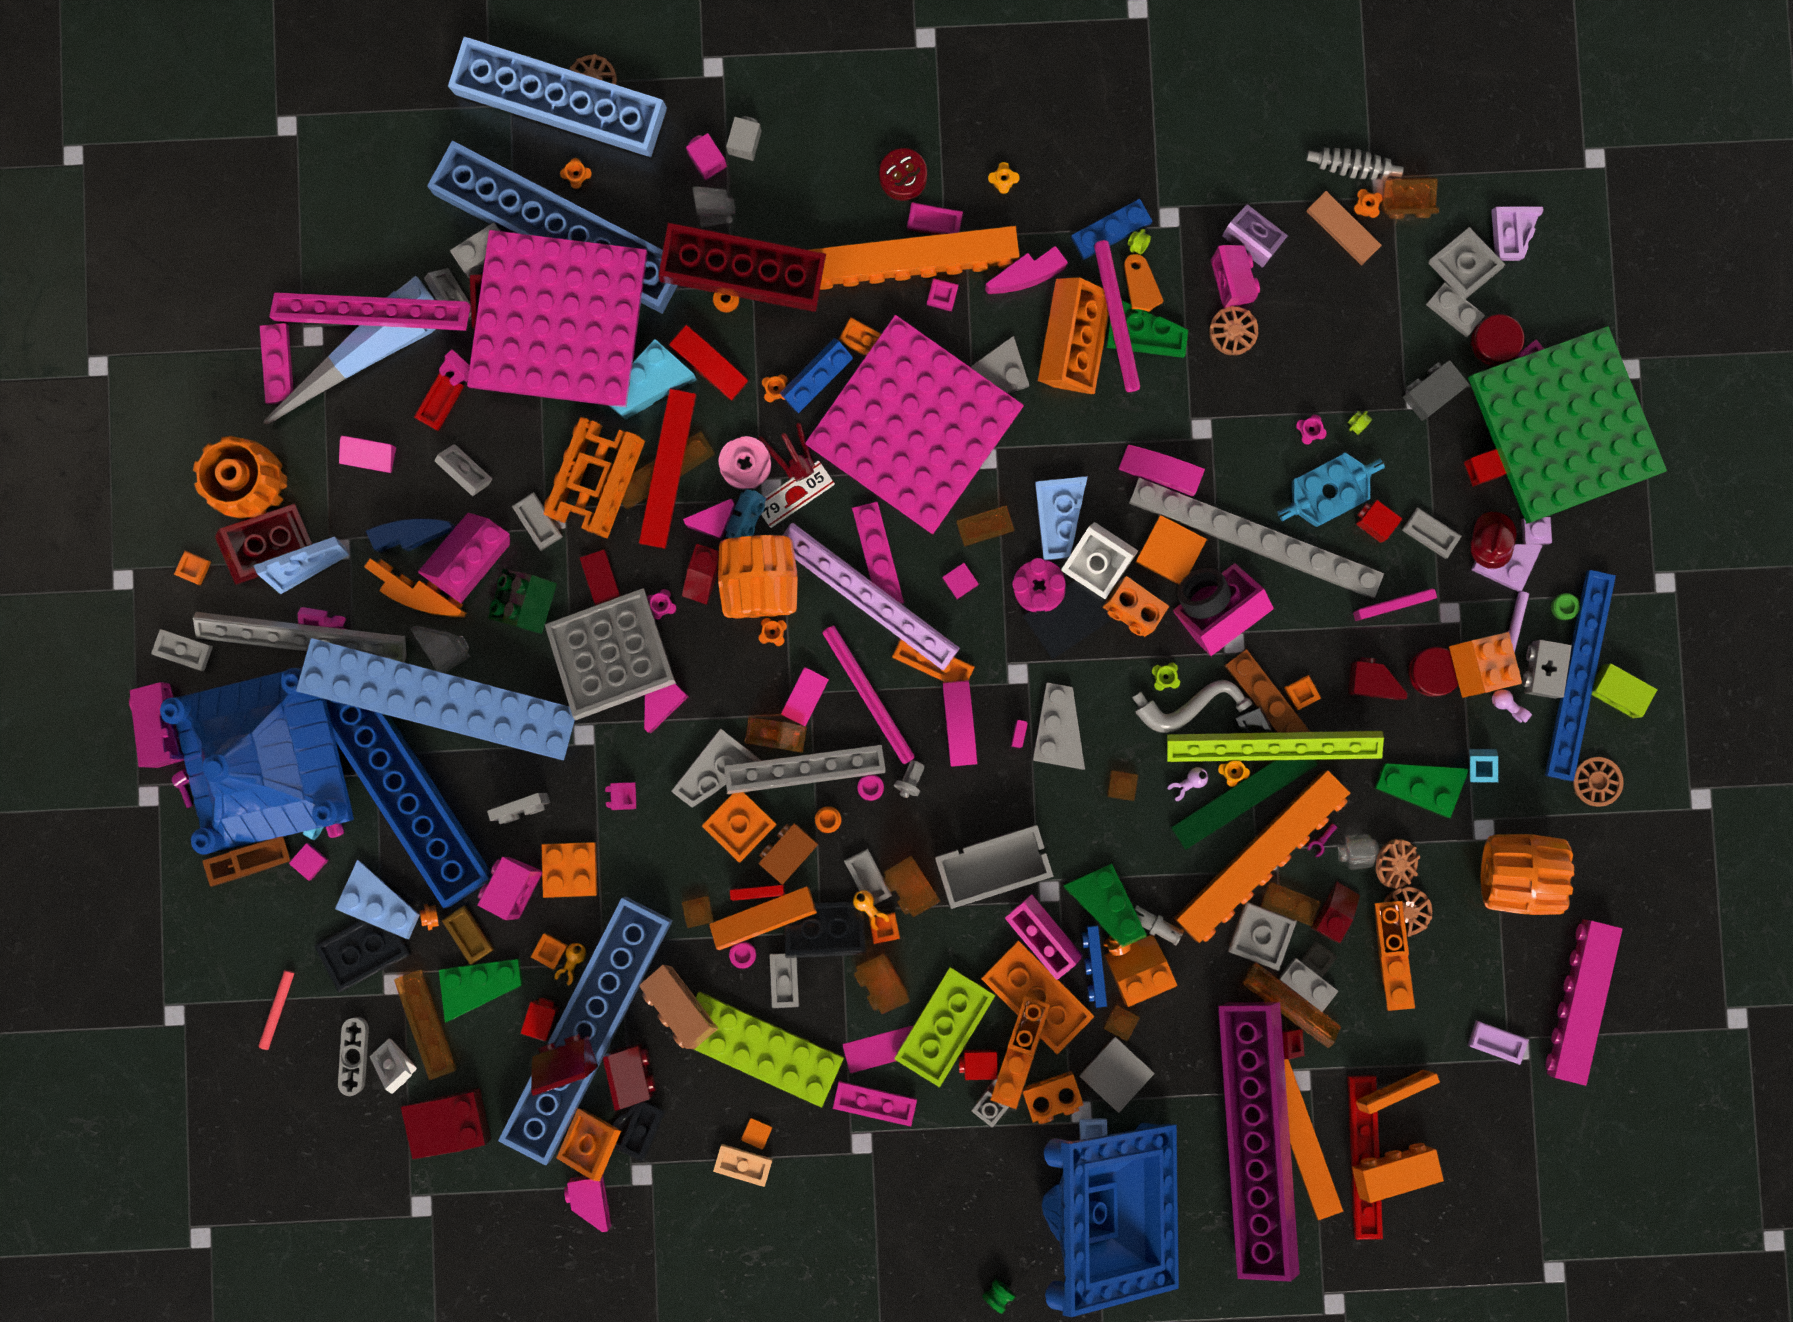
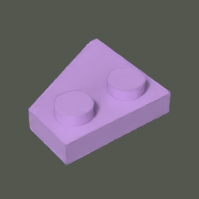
M1495 207L1492 209L1494 251L1502 261H1520L1525 257L1529 247L1528 242L1534 235L1536 230L1534 226L1538 216L1543 212V207Z
M1515 544L1513 555L1505 566L1497 569H1488L1475 561L1471 570L1517 592L1522 591L1542 545Z

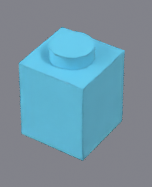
M1469 749L1470 782H1498L1497 749Z

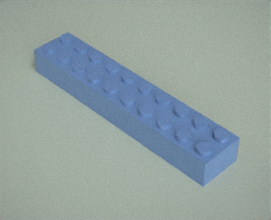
M454 141L449 145L427 185L435 196L490 225L495 223L504 232L646 249L648 253L641 303L663 314L678 286L659 281L658 275L663 253L662 249Z
M313 638L310 639L296 688L297 692L559 760H564L575 721L569 706Z
M626 896L621 898L548 1044L554 1043V1046L557 1047L565 1044L564 1039L576 1034H580L581 1038L588 1036L599 1067L673 920ZM598 1067L584 1079L534 1096L531 1092L530 1077L498 1141L547 1165L552 1160Z

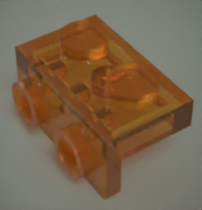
M1435 177L1383 179L1381 210L1392 219L1405 218V214H1415L1417 218H1430L1431 214L1439 213V207L1436 206L1438 179Z

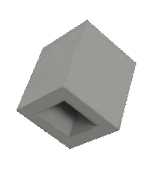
M743 116L742 119L734 118L726 146L729 155L751 161L754 160L762 132L760 123H757V120L748 116Z

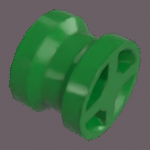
M994 1279L992 1288L989 1291H985L982 1295V1298L1001 1314L1006 1310L1005 1305L1016 1297L1012 1290L998 1279Z

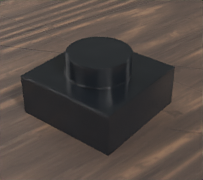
M1261 705L1236 716V720L1243 733H1269L1272 731V727Z

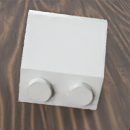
M1094 522L1088 527L1061 571L1106 599L1138 550Z

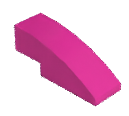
M1056 246L1035 261L1027 253L986 283L985 291L988 294L1007 293L1038 285L1065 270L1068 262Z
M1129 444L1119 466L1121 471L1165 488L1170 487L1190 496L1196 494L1205 471L1204 468Z
M969 680L943 682L950 765L977 764Z

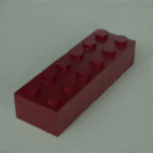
M668 223L658 276L659 281L663 283L816 312L826 254Z

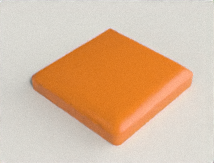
M750 1118L741 1140L763 1149L772 1127Z

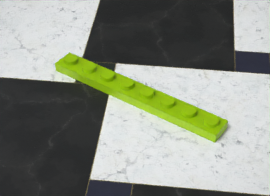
M1383 731L1167 735V762L1382 758L1384 736Z

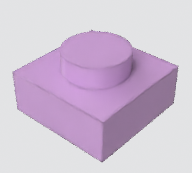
M1544 517L1526 524L1524 518L1521 519L1523 544L1544 545L1552 543L1551 517Z

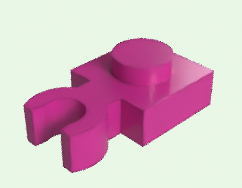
M301 607L298 612V624L344 629L339 627H343L346 621L345 617L334 616L329 618L327 617V611Z

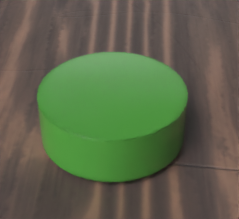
M1569 593L1556 596L1551 603L1553 615L1560 620L1572 619L1580 610L1578 599Z

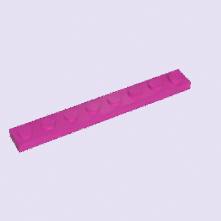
M274 293L269 317L274 321L466 330L471 305L466 301Z

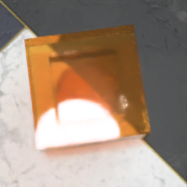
M1111 771L1107 797L1134 801L1138 775Z
M709 896L682 902L687 928L714 922Z
M1115 1004L1103 1028L1128 1041L1140 1017Z

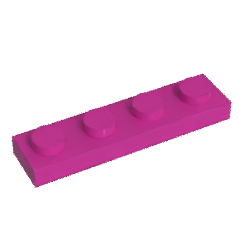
M878 502L852 508L871 582L900 604H904Z

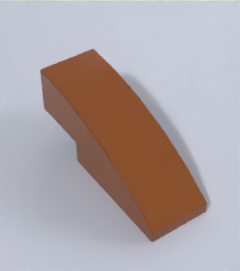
M282 836L233 850L229 853L203 860L202 862L209 885L213 887L290 862V858Z

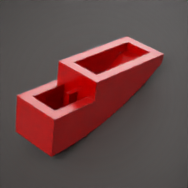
M687 325L669 344L675 353L731 401L748 383V380Z

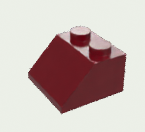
M641 1043L610 1050L603 1056L615 1111L649 1100L653 1096L652 1091L656 1090L653 1075L648 1076L646 1065L650 1064L647 1049H642Z

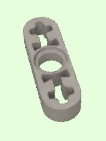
M353 1017L346 1020L341 1029L338 1088L346 1096L356 1095L365 1086L369 1026L362 1017ZM356 1022L357 1027L361 1028V1032L356 1034L355 1042L361 1041V1045L357 1043L348 1045V1041L354 1040V1032L349 1031V1027L353 1026ZM349 1049L359 1051L360 1060L358 1063L352 1064L347 1060L346 1055ZM346 1068H359V1071L353 1072V1081L358 1082V1085L350 1090V1085H347L345 1081L351 1078V1071L346 1072Z

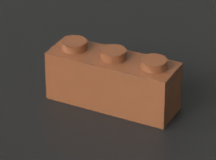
M662 965L639 985L644 992L642 997L650 1006L654 1005L659 1012L657 1015L663 1025L672 1029L675 1033L673 1038L680 1047L695 1049L719 1029L672 966Z

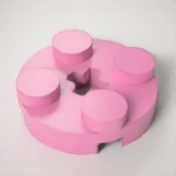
M748 436L740 437L728 442L721 450L719 455L720 472L726 482L737 489H756L764 483L770 474L771 457L765 445L759 440ZM746 456L750 457L749 462L752 466L745 470L740 469L741 464L738 463V460H744Z

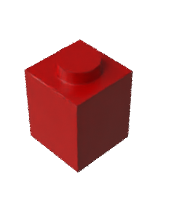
M1497 449L1475 456L1464 462L1473 486L1506 474Z
M1376 500L1371 504L1366 503L1357 514L1360 519L1356 525L1381 543L1389 538L1402 518Z
M539 998L538 1001L530 1002L520 1034L543 1041L549 1040L560 1008L554 1006V1001L546 998Z
M996 1049L964 1050V1057H959V1073H964L965 1080L997 1079Z

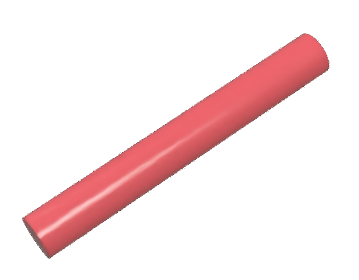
M284 970L258 1045L261 1049L269 1050L295 974L292 971Z

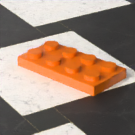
M1019 940L981 977L1017 1015H1019L1025 996L1050 1004L1040 1038L1056 1054L1095 1017L1059 980L1054 978L1049 970Z

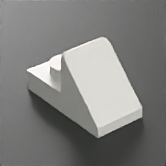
M391 1039L383 1043L370 1056L384 1088L392 1094L417 1069L415 1064Z

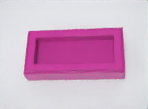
M912 202L907 230L932 235L958 233L963 212Z

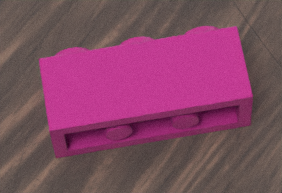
M1032 894L1005 917L1007 922L1056 980L1073 968L1083 957L1081 952Z

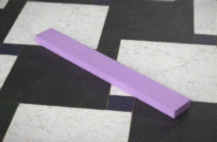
M791 523L782 536L792 539L795 559L940 669H946L960 649L958 646L797 525Z

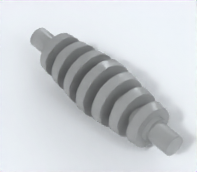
M1325 147L1320 152L1308 150L1306 161L1319 164V169L1325 170L1328 164L1329 172L1335 173L1337 166H1339V175L1342 176L1346 175L1349 168L1348 177L1355 179L1358 170H1360L1359 179H1366L1368 172H1370L1369 179L1376 180L1378 173L1380 174V180H1386L1389 176L1402 177L1404 167L1392 165L1391 159L1384 158L1383 163H1381V156L1376 154L1371 161V153L1366 151L1361 160V150L1359 149L1354 150L1351 158V149L1345 148L1342 156H1340V148H1334L1332 154H1329L1330 149Z

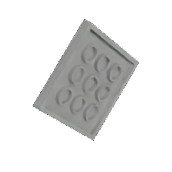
M644 588L545 624L570 710L575 720L676 684Z

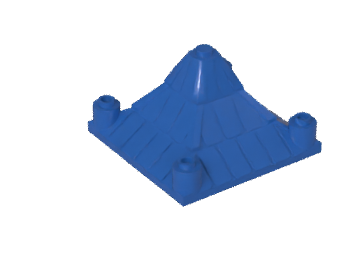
M302 667L290 668L283 672L185 696L168 698L161 704L160 714L162 719L166 723L176 724L179 733L180 745L184 754L185 766L189 775V783L199 818L200 829L196 830L191 837V845L197 853L209 854L354 820L326 699L296 691Z
M1141 1123L1134 1131L1077 1141L1051 1139L1044 1149L1045 1160L1049 1166L1063 1168V1174L1060 1184L1045 1193L1042 1200V1209L1052 1233L1060 1241L1066 1278L1065 1282L1058 1280L1051 1282L1046 1289L1045 1297L1048 1306L1051 1309L1063 1311L1064 1316L1074 1317L1179 1289L1176 1124L1157 1125Z

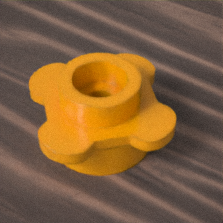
M1002 162L994 173L989 174L988 180L994 184L1000 193L1005 194L1012 187L1013 183H1018L1019 174L1013 172L1009 168L1008 163ZM1006 176V180H1002L1001 177Z
M1229 761L1226 764H1220L1218 767V772L1224 775L1227 779L1226 783L1230 787H1235L1238 781H1241L1243 778L1247 779L1250 775L1249 769L1245 768L1241 761ZM1232 769H1236L1235 774L1232 773Z

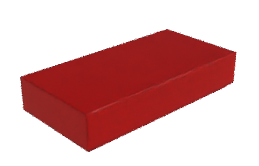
M440 373L414 416L415 419L437 431L441 428L464 388L460 383L455 386L451 385L449 381L451 378L446 375L442 376Z
M784 884L731 889L730 899L734 901L783 896L785 894Z

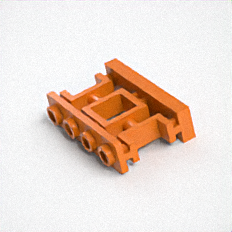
M580 417L579 422L574 426L571 443L564 452V461L560 471L555 475L552 492L545 501L543 514L562 523L566 522L569 512L585 516L581 528L608 539L645 441L636 434L622 430L618 431L614 442L601 438L599 434L602 425ZM589 440L599 444L594 457L584 454ZM609 448L618 450L614 464L604 461ZM588 463L604 468L596 491L580 486ZM570 490L580 493L575 506L565 503ZM590 496L600 499L595 513L585 510Z

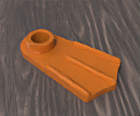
M1138 254L1128 256L1124 262V270L1132 309L1150 312L1153 308L1162 304L1164 300L1146 259ZM1131 265H1137L1139 269H1133Z

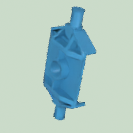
M1343 453L1341 456L1292 481V503L1290 506L1277 511L1278 516L1288 512L1280 517L1281 521H1284L1293 515H1299L1312 525L1318 527L1370 499V477L1375 472L1384 469V463L1374 468V466L1382 462L1380 458L1368 465H1363L1347 453ZM1330 484L1335 488L1336 494L1333 498L1324 496L1322 492L1324 485Z

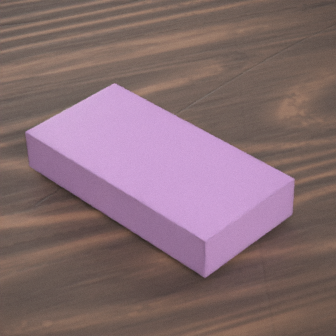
M1476 1020L1468 1046L1520 1065L1529 1039Z

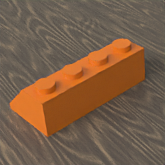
M1080 277L1056 279L1038 381L1054 388L1095 394L1109 317L1103 288Z

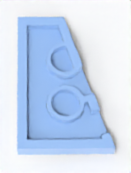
M357 860L335 908L406 939L410 938L420 916L416 910L392 891L385 882L359 860Z

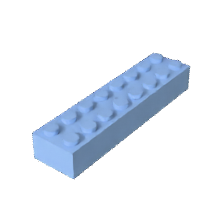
M467 37L463 38L448 85L457 96L648 157L652 156L667 109L662 99Z

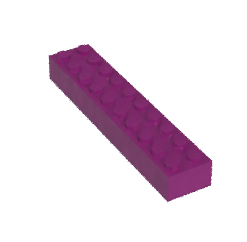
M1228 1002L1219 1006L1237 1278L1292 1281L1300 1273L1280 1002Z

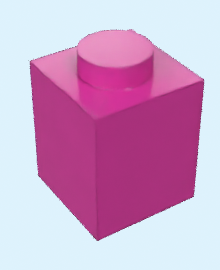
M708 133L704 136L698 135L694 137L686 147L689 157L704 180L727 167L723 155Z

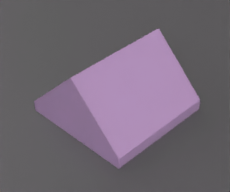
M1248 204L1230 222L1222 235L1233 245L1245 246L1246 252L1250 253L1253 261L1262 268L1288 236Z

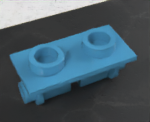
M745 489L744 493L741 492L734 510L742 514L740 517L732 514L725 529L727 532L725 537L753 536L759 515L764 511L767 498L755 490Z

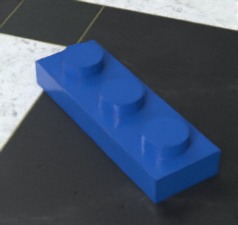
M1138 199L1071 236V239L1082 259L1085 260L1096 254L1094 248L1096 242L1107 240L1109 246L1130 236L1134 231L1147 227L1152 223V219L1142 201Z
M834 338L780 392L781 396L799 413L853 357L841 342Z
M1096 924L1085 925L1086 932H1081L1083 948H1088L1089 956L1088 959H1084L1086 975L1091 974L1092 985H1087L1089 1002L1094 1001L1096 1008L1107 1007L1099 929Z

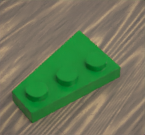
M1122 301L1132 351L1185 357L1188 329L1162 317H1156L1144 310L1132 309L1131 304ZM1110 321L1106 348L1117 349Z
M1383 764L1374 788L1444 817L1451 818L1469 769Z
M1112 864L1064 885L1067 892L1100 923L1104 930L1122 948L1147 937Z
M520 958L440 969L439 977L445 1023L523 985Z

